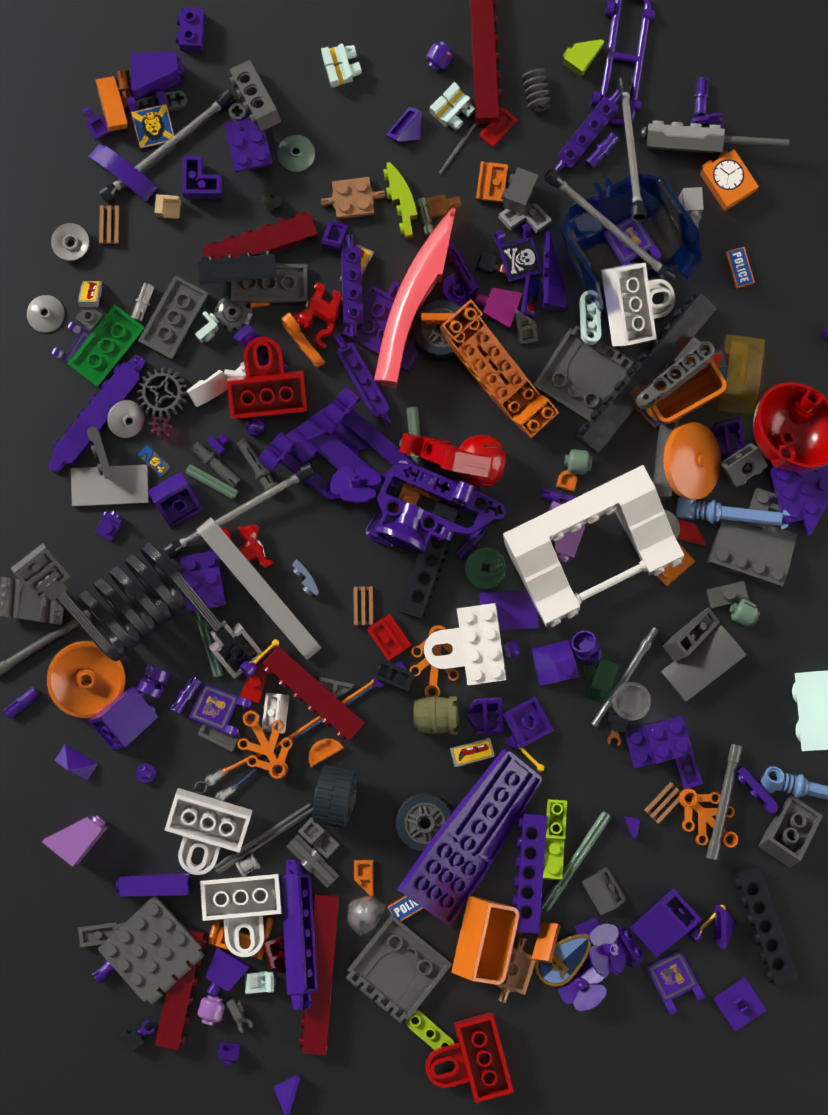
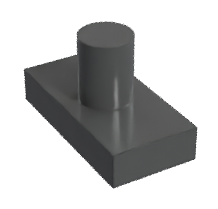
M744 581L706 590L710 608L732 604L740 599L749 600Z

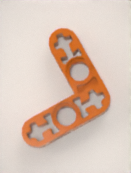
M288 313L282 317L283 327L317 369L322 366L325 361L301 333L300 326L293 316Z

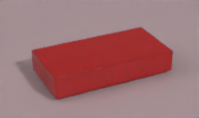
M503 107L502 117H499L498 123H489L479 134V137L493 148L518 119Z

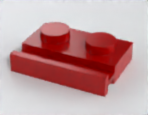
M390 613L367 629L388 661L411 646V643Z

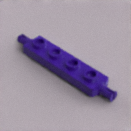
M616 89L610 98L604 96L556 156L559 163L554 169L557 170L559 168V173L564 167L572 168L619 109L616 102L623 95L621 92L619 93V90Z
M346 235L347 246L341 248L343 324L350 327V337L354 336L355 338L358 337L357 326L363 324L361 248L354 246V235Z
M342 334L339 335V338L336 336L335 339L340 346L336 353L373 418L380 417L385 427L388 424L390 425L392 422L386 414L390 407L353 342L346 343Z

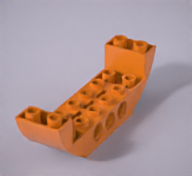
M470 299L440 326L441 332L450 348L492 401L526 435L532 438L559 412L548 398L539 394L480 318L482 312Z

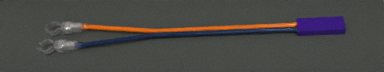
M401 660L394 663V665L406 669ZM372 678L370 683L341 702L349 706L373 689L381 688L387 683ZM321 715L288 737L293 742L322 724L321 720L323 717ZM284 740L283 744L287 747L290 745V742ZM281 741L276 743L275 748L281 746ZM279 747L274 752L275 755H277L281 751L282 747ZM256 753V754H254V755H256L257 757H259V756H261V755H263V754ZM247 758L205 778V782L208 784L206 788L207 786L215 785L228 771L246 763ZM256 767L239 783L219 791L215 798L220 801H226L230 795L235 793L244 782L261 768Z

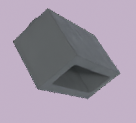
M517 167L515 174L511 173L508 181L509 188H505L501 197L504 200L503 208L524 215L536 189L539 175Z

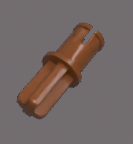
M122 70V72H117L119 80L118 90L123 108L129 109L127 99L132 97L129 71Z

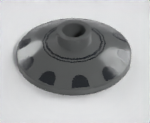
M231 295L217 303L214 316L219 321L217 324L221 329L226 332L236 333L246 324H250L252 309L249 303L231 302ZM232 309L236 310V314L233 316L229 314V311Z

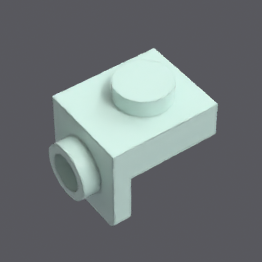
M206 311L202 314L209 323L195 334L201 343L210 341L215 336L214 333L219 329L217 318L212 313L208 315Z
M273 972L244 973L245 993L274 992L276 979Z

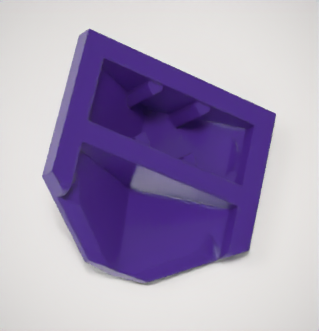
M742 417L719 421L712 427L711 432L718 442L721 458L730 457L746 446Z
M502 698L475 699L467 708L468 721L475 729L477 735L503 733Z

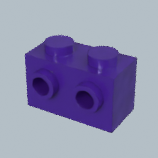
M181 7V14L177 15V25H180V31L176 32V44H179L180 50L203 52L206 16L204 9Z

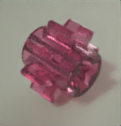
M164 415L162 417L153 416V422H148L150 426H153L150 432H157L159 438L164 433L168 436V428H173L172 425L168 424L171 419L169 417L164 419ZM158 422L163 423V429L158 427Z

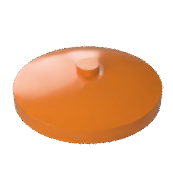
M690 422L679 425L672 431L665 445L663 463L666 479L678 496L688 500L704 498L714 489L720 475L721 466L719 463H721V454L718 442L711 430L701 423Z
M80 641L66 646L55 655L48 668L47 687L51 699L63 712L78 718H92L123 693L125 672L120 660L116 662L108 658L93 641Z

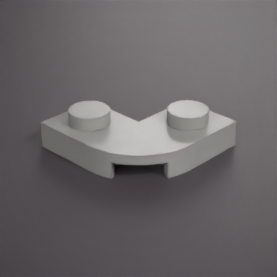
M529 203L524 215L505 209L498 216L510 231L526 221L536 233H539L552 223V219L536 203Z

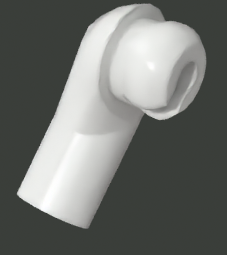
M244 362L235 371L225 369L224 374L226 378L246 376Z

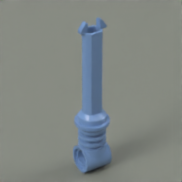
M679 497L677 499L675 516L676 518L694 520L695 517L698 520L700 517L701 520L706 518V521L712 524L714 521L718 522L722 519L775 525L785 529L788 527V524H782L783 516H790V514L786 510L780 513L727 507L717 503L716 500L706 504V501H703V503L698 501L697 503L695 499L688 500Z
M772 766L765 771L760 780L761 787L768 793L786 791V793H791L796 798L809 795L828 800V786L809 782L802 774L798 776L784 774L780 768Z

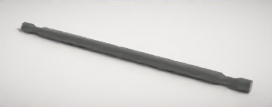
M476 120L473 122L469 130L466 132V134L459 142V144L457 145V147L450 155V157L448 158V160L446 161L443 168L439 171L438 174L442 175L444 169L449 165L451 160L454 158L458 150L461 148L465 140L468 138L472 130L477 125Z

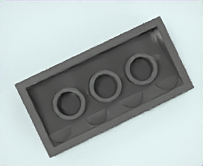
M675 420L670 424H659L653 484L660 500L667 501L672 496V488L666 479L663 457L666 442L672 431L679 426V420Z
M720 625L708 634L688 657L673 661L660 672L683 702H687L744 658L746 653L726 629Z

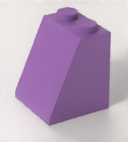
M553 501L549 511L562 504ZM586 523L581 525L582 528L575 532L570 530L564 533V537L557 541L552 539V545L558 560L567 562L574 558Z
M98 815L96 817L89 816L45 838L42 843L73 867L82 861L108 827L104 825L106 822Z

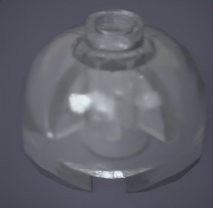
M626 682L618 686L614 691L612 706L616 714L622 719L629 721L638 720L649 711L651 697L647 688L642 684Z
M371 896L360 897L357 900L354 899L348 906L347 921L358 935L362 936V932L366 935L379 922L380 919L377 916L380 912L384 913L385 906L378 899Z

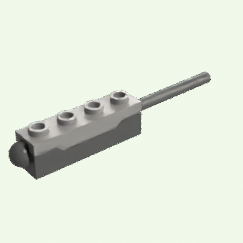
M653 121V124L649 123L648 127H643L638 132L641 141L645 142V138H647L646 149L721 154L723 152V143L789 147L790 141L789 139L728 136L724 134L725 129H721L720 125H710L709 128L702 127V124L697 123L683 126L681 122H672L671 125H664L663 121Z

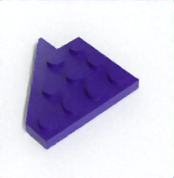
M394 281L388 293L370 285L362 298L363 324L357 326L358 337H350L349 326L345 327L342 334L379 355L386 323L399 290L398 281ZM411 331L401 363V368L409 371L418 356Z
M828 464L819 469L806 472H794L776 467L771 468L770 473L780 512L783 513V510H786L790 514V516H783V524L802 520L805 536L811 535L828 506Z

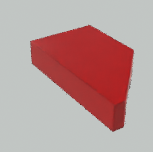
M678 519L680 531L677 539L705 547L706 542L695 523Z

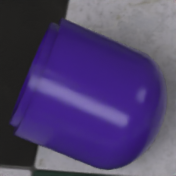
M515 639L502 644L508 658L513 659L520 655V648Z

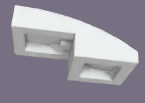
M218 370L205 381L200 380L187 390V393L194 405L198 407L226 391L227 378L223 371Z

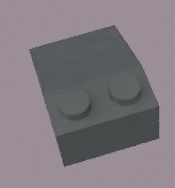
M790 794L767 828L758 847L791 868L802 860L823 815Z

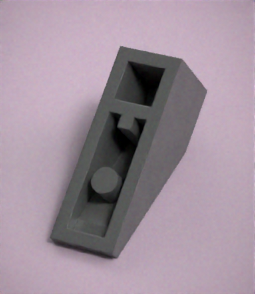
M708 607L675 633L662 647L673 661L686 658L720 621Z

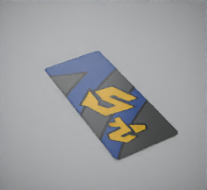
M148 445L138 453V456L160 477L171 468Z

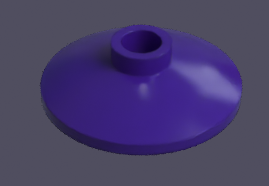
M453 274L444 279L442 292L447 301H452L460 307L464 306L470 299L475 302L476 293L469 294L460 275Z

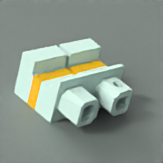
M342 43L333 48H321L331 88L352 82L353 77L362 74L359 62L350 65L348 59L357 57L354 45L344 47Z
M455 82L429 109V113L445 127L449 125L456 131L463 124L458 115L462 112L469 118L475 112V108L470 103V97L465 95Z

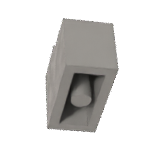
M702 187L683 188L678 197L680 224H683L685 236H696L701 213L704 210Z

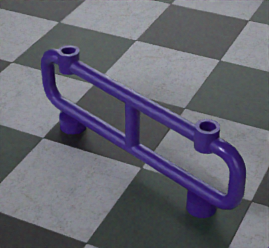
M607 0L605 16L612 17L601 92L593 91L591 106L596 107L604 96L608 97L613 60L635 63L629 100L631 120L633 121L635 113L640 112L641 101L637 99L649 21H654L655 10H651V0H642L644 2L637 56L615 52V45L623 0H615V2ZM612 117L608 121V124L625 126L624 118Z

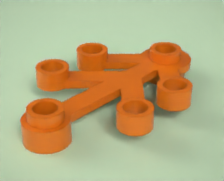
M435 625L430 629L429 636L436 631L446 630V628L441 625ZM426 640L419 646L412 648L411 653L414 657L419 658L422 656ZM449 643L433 646V654L436 656H442L440 653L441 645L449 654L453 651V647ZM415 648H419L421 650L420 655H415L413 653ZM424 658L417 665L411 666L409 671L411 672L412 668L417 667L419 673L414 675V677H417L430 663ZM432 665L429 685L425 688V696L432 697L428 691L433 688L436 690L434 696L439 697L440 689L437 686L439 668ZM453 668L444 669L451 681L459 678L457 670ZM455 671L457 673V677L455 679H452L450 677V672Z
M249 710L244 714L243 722L245 725L252 727L261 745L252 743L245 737L241 738L237 745L241 750L247 749L266 755L270 761H262L256 755H250L246 761L248 766H256L268 770L273 778L282 779L288 773V766L285 760L288 750L293 745V741L289 737L282 739V748L277 759L274 749L279 733L284 728L283 722L276 720L272 723V733L268 742L258 723L259 714L254 710ZM250 714L255 716L254 721L249 720L248 716ZM280 723L281 729H276L274 724ZM242 740L247 742L246 747L241 746L240 742ZM284 740H288L290 742V746H284ZM255 758L256 763L251 764L249 759ZM280 766L282 772H277L275 767Z
M684 789L679 794V802L684 807L685 821L682 823V828L687 832L694 830L695 824L692 821L694 809L698 813V835L695 840L699 845H706L708 843L706 822L714 828L715 819L712 816H716L718 808H703L698 802L718 804L721 795L717 792L697 794L693 789ZM688 794L691 796L689 802L685 800V796ZM714 794H716L718 797L717 801L715 802L712 800V796ZM728 806L731 809V814L726 815V817L730 818L734 816L735 810L733 807ZM687 822L691 823L690 829H686L685 827ZM723 828L721 841L726 847H734L738 843V836L734 832H727ZM700 836H704L705 841L703 843H700L699 841ZM727 836H731L732 838L730 843L726 842Z

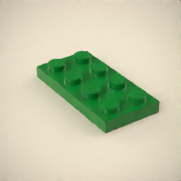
M114 304L67 364L99 388L141 335L145 327Z

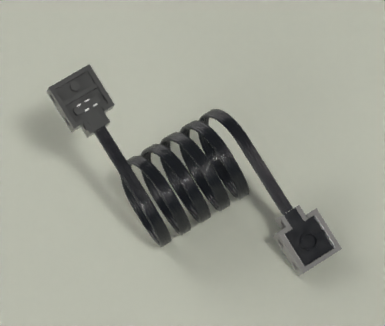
M150 542L144 543L140 547V551L164 581L168 589L134 554H130L124 559V562L149 593L154 603L120 567L115 566L109 571L111 578L131 601L142 620L103 578H100L93 584L98 593L118 616L128 634L91 593L84 590V592L78 595L82 604L103 628L113 647L66 594L65 591L68 588L64 582L70 578V575L44 543L11 567L15 576L38 602L46 597V595L51 601L57 599L99 649L113 661L117 662L126 655L125 646L129 649L137 647L141 643L140 634L144 637H150L156 632L155 621L160 625H165L172 618L170 609L176 613L184 610L187 607L185 597L211 627L212 631L210 634L215 639V642L209 648L234 679L243 673L240 668L242 663L247 660L254 661L263 653L240 623L236 624L233 628L226 621L220 623L178 570Z

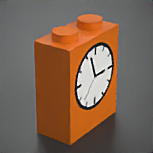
M735 149L730 152L726 150L718 156L719 159L716 161L710 160L705 163L700 173L724 211L755 193L759 188Z

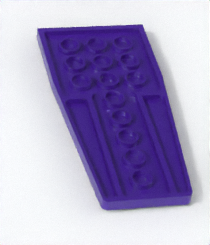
M503 749L432 838L397 890L451 927L466 905L468 895H473L518 822L519 817H521L540 785L542 777L513 753Z

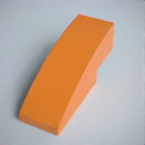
M114 76L96 79L108 132L126 129L127 120Z

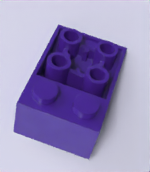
M672 888L630 929L658 957L686 935L702 919L678 892Z

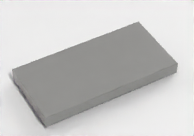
M148 465L110 466L112 476L105 479L104 475L99 474L97 467L71 468L72 506L149 503Z

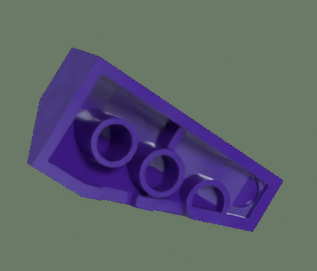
M546 232L541 311L564 312L565 306H569V295H566V287L551 234Z

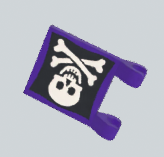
M528 223L519 228L520 234L524 239L506 243L503 230L493 234V239L498 246L509 282L526 278L527 275L534 276L543 273L532 238V228Z

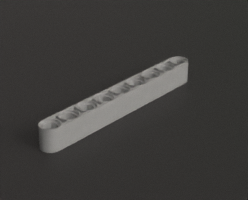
M211 517L196 529L306 660L322 648Z

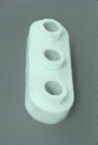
M585 291L579 300L581 339L588 345H594L601 338L600 299L595 292Z

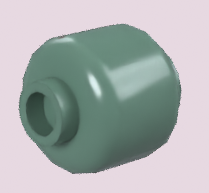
M572 449L569 455H565L564 466L568 467L570 474L586 475L588 471H591L592 456L586 450Z
M746 599L733 602L730 607L732 620L745 627L754 625L760 615L758 606Z

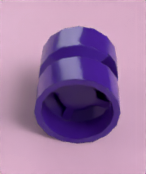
M586 630L574 635L571 643L578 660L584 665L597 663L601 659L602 650L595 635Z
M147 664L143 673L145 678L140 680L137 690L160 699L164 690L162 685L167 683L170 674Z

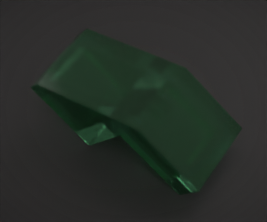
M601 658L586 697L605 703L619 664Z

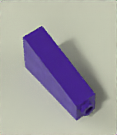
M191 873L122 875L119 877V880H116V892H119V897L188 895L192 892Z

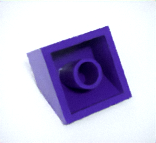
M182 472L148 490L154 504L170 529L204 510Z

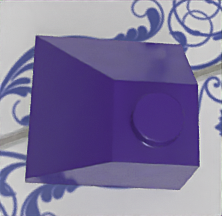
M569 640L531 649L540 686L579 677Z

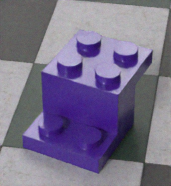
M250 117L224 123L235 173L272 165L265 130L260 131L258 125L254 126Z
M214 551L180 557L183 573L181 575L209 609L225 606L226 601L223 590L225 586L219 556ZM185 597L187 612L197 611Z
M683 716L658 721L623 732L634 769L693 754Z

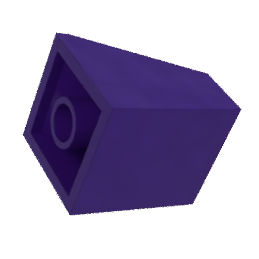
M177 52L131 53V90L135 100L157 94V91H164L181 82V76H184V65L182 64V59L178 58Z
M134 687L124 691L88 720L111 750L126 747L158 718L155 708L151 704H147L143 699L142 692Z

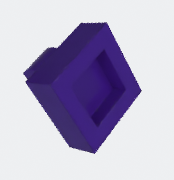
M222 433L217 439L211 435L206 441L222 456L226 452L223 446L229 440Z
M220 1043L218 1059H224L225 1067H232L233 1060H238L240 1044Z

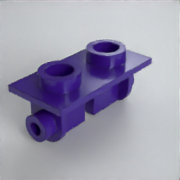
M623 925L618 930V937L625 943L627 953L626 965L632 968L640 965L644 960L643 952L634 943L631 932L628 929L626 930Z

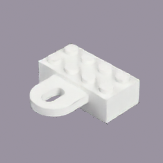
M646 263L629 264L601 270L612 346H627L657 339L654 319L664 317L672 311L675 303V293L672 286L663 279L648 280ZM662 292L664 294V301L654 304L652 296L655 293Z
M496 603L457 608L459 628L436 631L427 638L424 645V654L427 661L439 669L465 666L468 685L507 679ZM449 643L453 647V651L449 655L436 656L432 652L433 646Z
M178 788L165 831L183 836L178 853L179 863L182 868L194 875L205 874L215 866L221 847L240 853L252 810ZM196 847H201L204 849L205 854L202 862L195 865L191 861V856Z
M273 874L200 881L203 921L224 919L225 942L228 949L239 957H249L256 954L262 948L265 939L263 916L283 914L280 875ZM244 927L250 931L251 945L247 949L241 948L239 941V931Z

